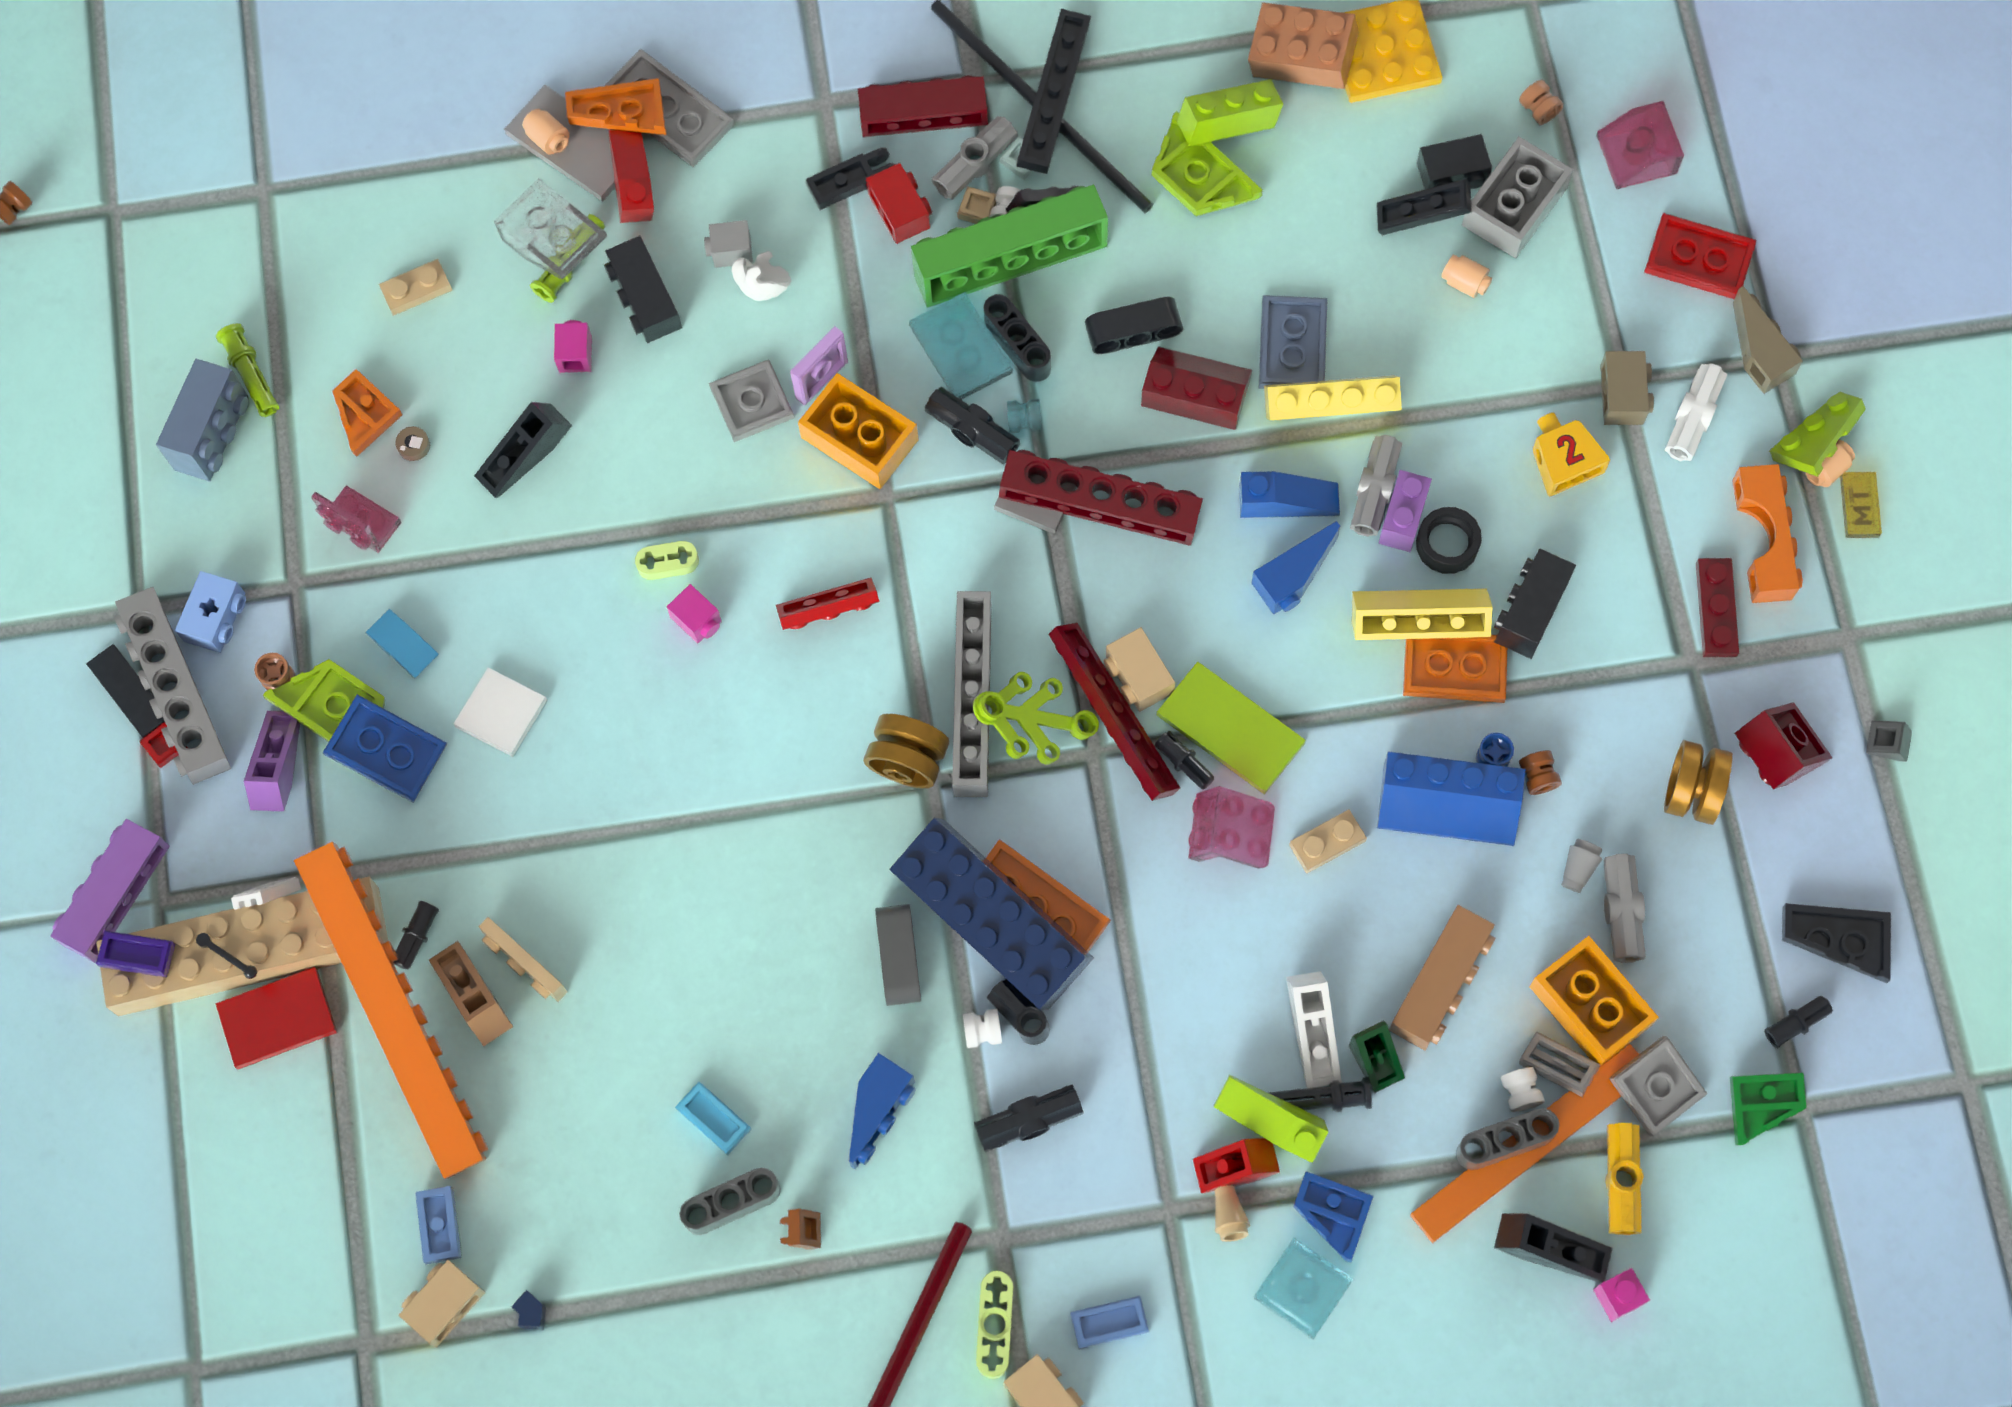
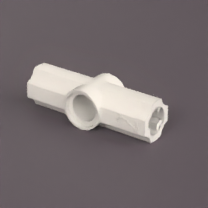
M1712 363L1701 364L1691 384V389L1689 393L1686 392L1675 418L1677 422L1664 450L1671 458L1679 461H1691L1701 441V436L1703 432L1707 431L1717 408L1715 403L1727 377V373L1721 367Z

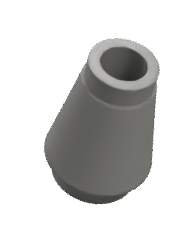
M1576 839L1574 846L1570 845L1561 885L1569 890L1581 893L1582 888L1602 861L1600 857L1602 849L1585 840Z

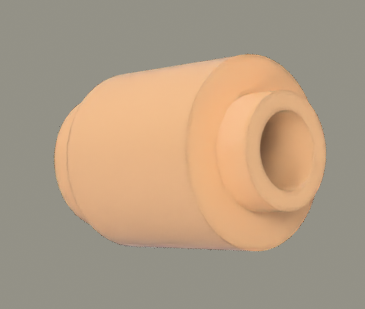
M534 109L527 114L523 121L526 135L544 152L552 155L562 152L567 147L569 131L548 111Z
M1453 254L1441 275V278L1447 280L1448 285L1472 298H1475L1478 293L1484 295L1492 281V278L1488 276L1490 269L1463 255L1458 257Z
M1840 439L1837 441V451L1832 457L1824 459L1822 462L1823 470L1818 477L1806 473V477L1812 484L1829 487L1852 466L1855 453L1845 441Z

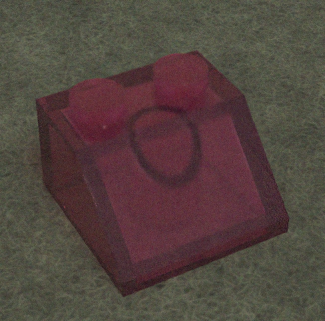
M1664 101L1632 108L1597 131L1596 134L1616 189L1676 175L1684 158V153Z

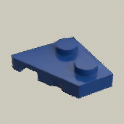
M1306 1171L1293 1207L1345 1261L1351 1263L1373 1195Z

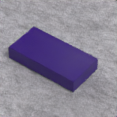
M104 931L96 965L102 968L167 978L176 944L169 940Z

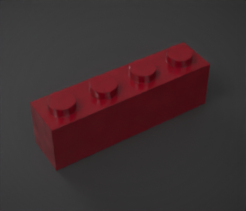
M966 75L958 79L947 80L934 78L927 82L912 83L910 81H903L895 85L881 86L872 84L864 88H858L863 137L988 125L984 76Z

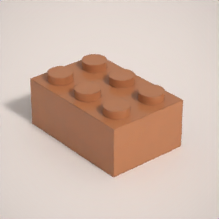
M1262 2L1248 57L1253 77L1345 89L1359 34L1355 14Z

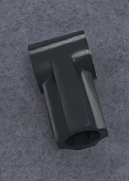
M1005 979L992 988L987 999L1019 1033L1024 1042L1038 1045L1048 1038L1050 1027L1045 1014L1013 984ZM1038 1019L1042 1022L1038 1031L1029 1033L1024 1030L1027 1021Z

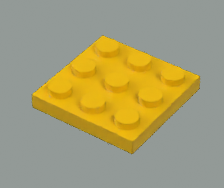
M1399 0L1343 12L1355 14L1359 30L1345 87L1350 103L1441 84L1443 77L1419 0Z

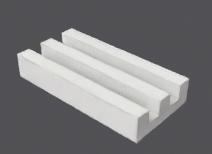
M293 877L260 885L233 895L231 899L234 909H240L242 907L267 903L299 891L301 887L299 879Z

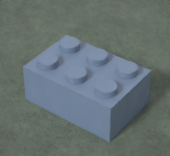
M195 358L156 443V446L175 471L209 482L214 472L219 471L223 461L222 454L227 443H231L234 439L236 423L240 415L246 412L249 403V396L232 369Z

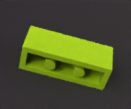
M1269 79L1185 97L1177 123L1188 145L1192 146L1275 128L1283 102L1272 80Z

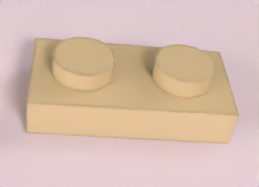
M438 259L379 284L393 316L452 291Z
M1348 809L1290 841L1289 846L1307 874L1366 842L1367 837Z

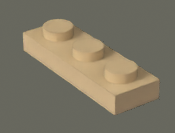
M489 917L480 924L479 928L485 935L482 942L495 954L500 950L503 951L510 958L506 962L507 965L520 977L526 972L534 980L531 986L544 999L549 995L557 1002L562 999L567 993L562 983Z

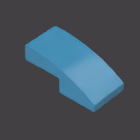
M390 609L365 632L414 679L439 655Z

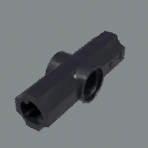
M942 386L931 394L925 405V412L949 427L952 434L960 442L971 448L974 446L978 447L1003 465L1007 461L1009 450L1016 451L1020 445V439L997 425L986 410L976 404L968 405Z
M1073 1084L1041 1097L1030 1096L1009 1105L1007 1110L974 1122V1126L984 1151L988 1152L1018 1139L1026 1141L1038 1137L1049 1131L1050 1127L1080 1116L1084 1112Z

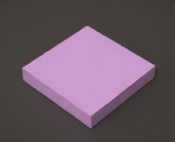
M836 326L790 371L795 397L803 405L807 404L848 363L844 334Z

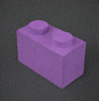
M1403 470L1399 471L1378 544L1411 552L1432 478Z

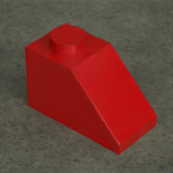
M1265 1138L1242 1139L1193 1159L1201 1193L1213 1192L1221 1186H1239L1256 1182L1280 1173L1274 1145Z

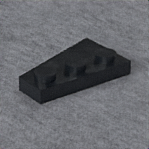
M1784 904L1782 907V941L1882 982L1888 983L1891 980V912Z

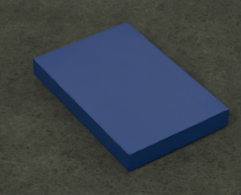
M357 694L325 747L323 755L414 803L447 746V742Z

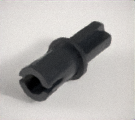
M1171 731L1165 732L1156 741L1155 747L1175 765L1174 769L1176 771L1182 770L1200 789H1206L1214 781L1213 774L1195 758L1196 752L1184 746Z
M424 901L418 902V906L407 928L403 927L402 929L404 935L395 951L398 960L393 962L394 965L406 970L411 968L422 943L428 941L426 935L436 914L439 912L437 907Z
M1819 996L1798 1010H1789L1787 1017L1764 1029L1765 1036L1771 1045L1778 1049L1782 1044L1798 1034H1807L1809 1032L1808 1028L1833 1012V1008L1827 998Z

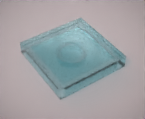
M1293 1238L1253 1298L1314 1340L1354 1279L1296 1238Z

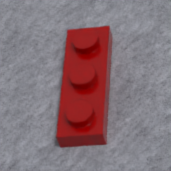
M870 577L777 604L776 609L783 630L788 628L800 629L812 621L819 619L831 620L843 612L868 609L872 604L878 603L879 598L873 580Z

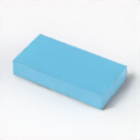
M700 1081L675 1107L726 1155H729L751 1130L748 1124Z

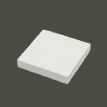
M487 668L453 724L463 732L513 757L546 704L547 699L532 689Z

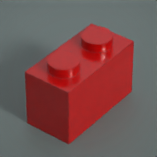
M901 163L866 178L868 195L896 244L930 229L929 215H932L931 207L925 197H919L916 191L918 185L913 174L910 171L906 173Z

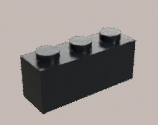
M641 236L605 250L608 263L604 264L610 281L614 282L617 280L621 288L616 290L623 308L630 307L633 313L629 320L636 335L642 333L646 342L650 343L682 329L679 314Z
M1540 548L1534 560L1527 558L1519 575L1525 579L1521 586L1516 583L1514 584L1507 599V602L1512 605L1508 612L1502 609L1494 625V628L1499 630L1495 643L1532 659L1571 579L1576 564Z

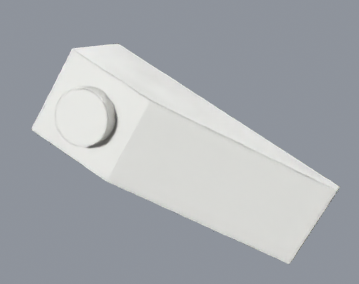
M1321 971L1286 977L1306 1087L1327 1086L1333 1080H1339L1342 1083L1327 980Z

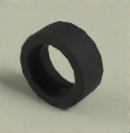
M1456 507L1439 508L1429 513L1423 519L1416 538L1417 552L1421 561L1431 570L1442 574L1458 573L1467 569L1475 561L1482 542L1481 529L1476 519L1467 511ZM1441 524H1452L1460 527L1468 536V547L1462 555L1457 557L1440 555L1430 546L1429 536L1431 531Z

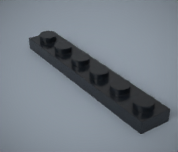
M1062 8L1060 10L1016 167L1048 174L1091 20L1089 15Z

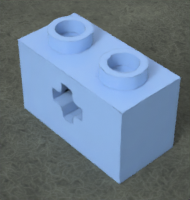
M200 571L175 632L186 643L221 653L224 644L229 643L231 640L233 623L237 614H240L244 609L246 593L236 581Z

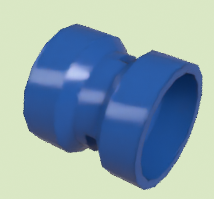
M1496 732L1485 736L1476 753V763L1508 767L1514 754L1513 742L1502 733Z

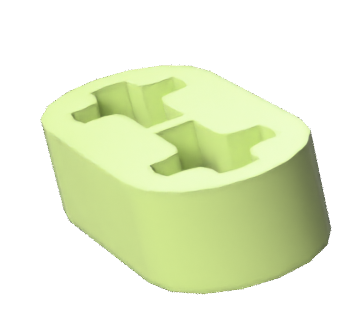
M687 541L647 546L642 548L635 556V565L638 573L647 580L692 573L699 564V556L695 546ZM681 552H686L690 556L685 564H681L678 559ZM649 557H653L656 562L653 569H648L645 565Z

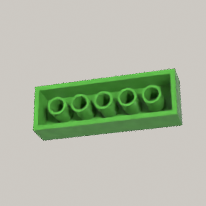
M1093 184L1087 187H1075L1068 193L1057 197H1045L1037 204L1028 207L1020 206L1013 208L1007 214L995 218H983L977 224L965 228H953L947 234L936 238L927 237L921 239L911 246L914 277L925 305L928 308L1107 247L1108 216Z

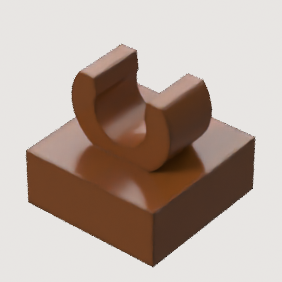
M800 1208L788 1210V1217L780 1219V1224L788 1225V1237L780 1238V1243L808 1250L821 1248L820 1212Z

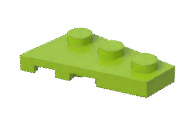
M1840 391L1830 397L1823 406L1806 417L1804 422L1785 435L1779 443L1769 450L1773 461L1818 477L1823 470L1822 462L1824 459L1832 457L1837 451L1836 443L1839 438L1849 434L1866 410L1863 400Z

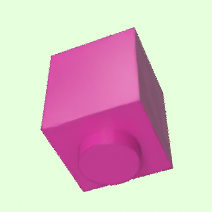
M568 320L564 323L555 324L554 361L559 373L591 372L592 335L587 323H582L578 320Z
M691 584L666 606L670 618L696 643H700L704 638L712 637L722 622L718 609Z
M1632 1268L1601 1283L1594 1289L1611 1322L1650 1301Z

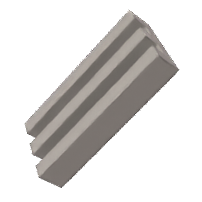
M1537 1031L1519 1060V1065L1525 1068L1534 1067L1535 1072L1540 1076L1581 1097L1584 1096L1587 1086L1591 1084L1593 1076L1597 1074L1600 1067L1599 1063ZM1537 1045L1587 1069V1072L1583 1073L1560 1059L1537 1049ZM1533 1056V1057L1539 1059L1540 1061H1542V1062H1544V1063H1546V1064H1548V1065H1550V1066H1552V1067H1554V1068H1556V1069H1558V1070L1564 1072L1565 1074H1567V1075H1569V1076H1571V1077H1573V1078H1575V1079H1577V1080H1579V1081H1581V1082L1578 1083L1577 1081H1575V1080H1573V1079H1571V1078H1569V1077H1567V1076H1565V1075H1563V1074H1561V1073H1559V1072L1553 1070L1552 1068H1550V1067H1548V1066H1546V1065H1544V1064H1542V1063H1540V1062H1538V1061H1536V1060H1534V1059H1532V1058H1530V1057Z

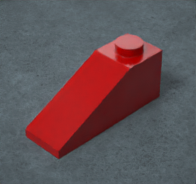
M609 130L620 223L652 221L654 203L642 133Z

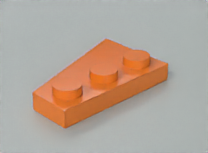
M659 78L565 92L569 125L666 135Z

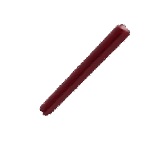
M961 1222L954 1223L867 1407H890L971 1236L972 1230L969 1226Z

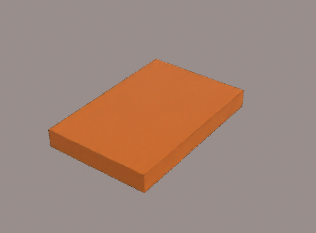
M1497 635L1473 638L1405 639L1403 696L1505 703L1508 648L1495 643Z

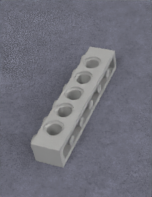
M150 587L115 601L119 613L113 615L121 634L128 632L131 642L125 645L132 661L139 660L143 670L137 672L144 689L148 690L151 688L155 698L149 700L156 718L163 717L167 725L161 731L168 747L175 746L179 756L173 759L181 777L188 775L194 785L230 770V764L154 588ZM153 626L150 632L139 634L143 627ZM165 654L161 661L150 662L153 656ZM177 682V685L172 690H162L167 683ZM183 710L189 711L185 718L180 720L174 719L178 712ZM201 739V743L197 747L186 748L191 740Z
M957 591L952 776L954 797H988L989 725L981 723L976 718L973 712V702L982 692L990 691L992 612L990 591ZM985 704L986 710L990 713V706Z

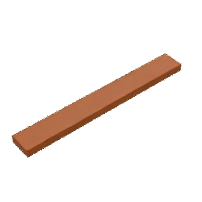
M1629 1044L1599 1067L1597 1074L1593 1076L1591 1084L1587 1086L1583 1097L1568 1091L1546 1108L1552 1111L1559 1120V1130L1549 1144L1480 1169H1468L1413 1211L1410 1216L1432 1244L1622 1096L1609 1078L1639 1055L1634 1047ZM1535 1120L1532 1122L1535 1133L1542 1136L1549 1134V1127L1544 1121ZM1511 1135L1501 1144L1506 1147L1516 1146V1139L1514 1135Z

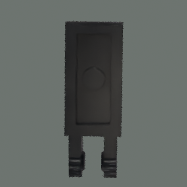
M881 147L864 155L861 153L805 180L806 186L819 210L866 190V178L894 166L895 163H889L873 171L870 168L885 162L890 157L887 148Z

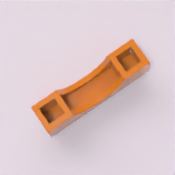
M1779 464L1739 467L1732 480L1737 511L1747 513L1756 518L1765 528L1769 539L1768 552L1755 559L1747 571L1752 603L1793 600L1799 588H1802L1803 578L1801 569H1796L1794 557L1797 556V541L1790 534L1789 526L1792 525V511L1790 506H1786L1784 495L1787 494L1786 477L1781 476Z

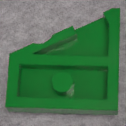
M1804 1073L1729 1077L1735 1145H1745L1756 1136L1769 1131L1782 1121L1793 1117L1807 1108Z

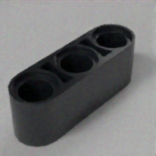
M994 294L988 297L983 305L986 329L1028 380L1033 382L1045 380L1051 372V353L1048 346L1009 298L1001 294ZM997 311L1005 313L1002 317H993L991 314ZM1014 335L1024 337L1021 341H1013L1010 338ZM1033 359H1041L1042 361H1044L1040 365H1032L1029 363Z
M1161 297L1098 312L1086 318L1084 322L1092 351L1095 354H1107L1169 339L1183 331L1181 318L1173 297Z

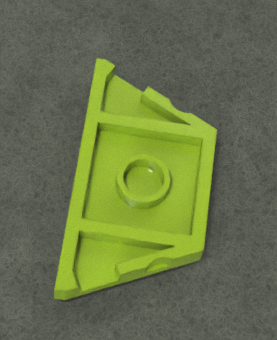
M1176 111L1173 114L1169 130L1161 144L1160 153L1152 167L1151 175L1195 216L1253 201L1262 196L1263 189L1211 142L1189 146L1177 123L1179 113Z
M330 659L314 666L313 670L307 673L302 672L290 678L291 681L273 690L271 688L263 694L266 700L328 742L357 694L384 708L386 700L383 695Z

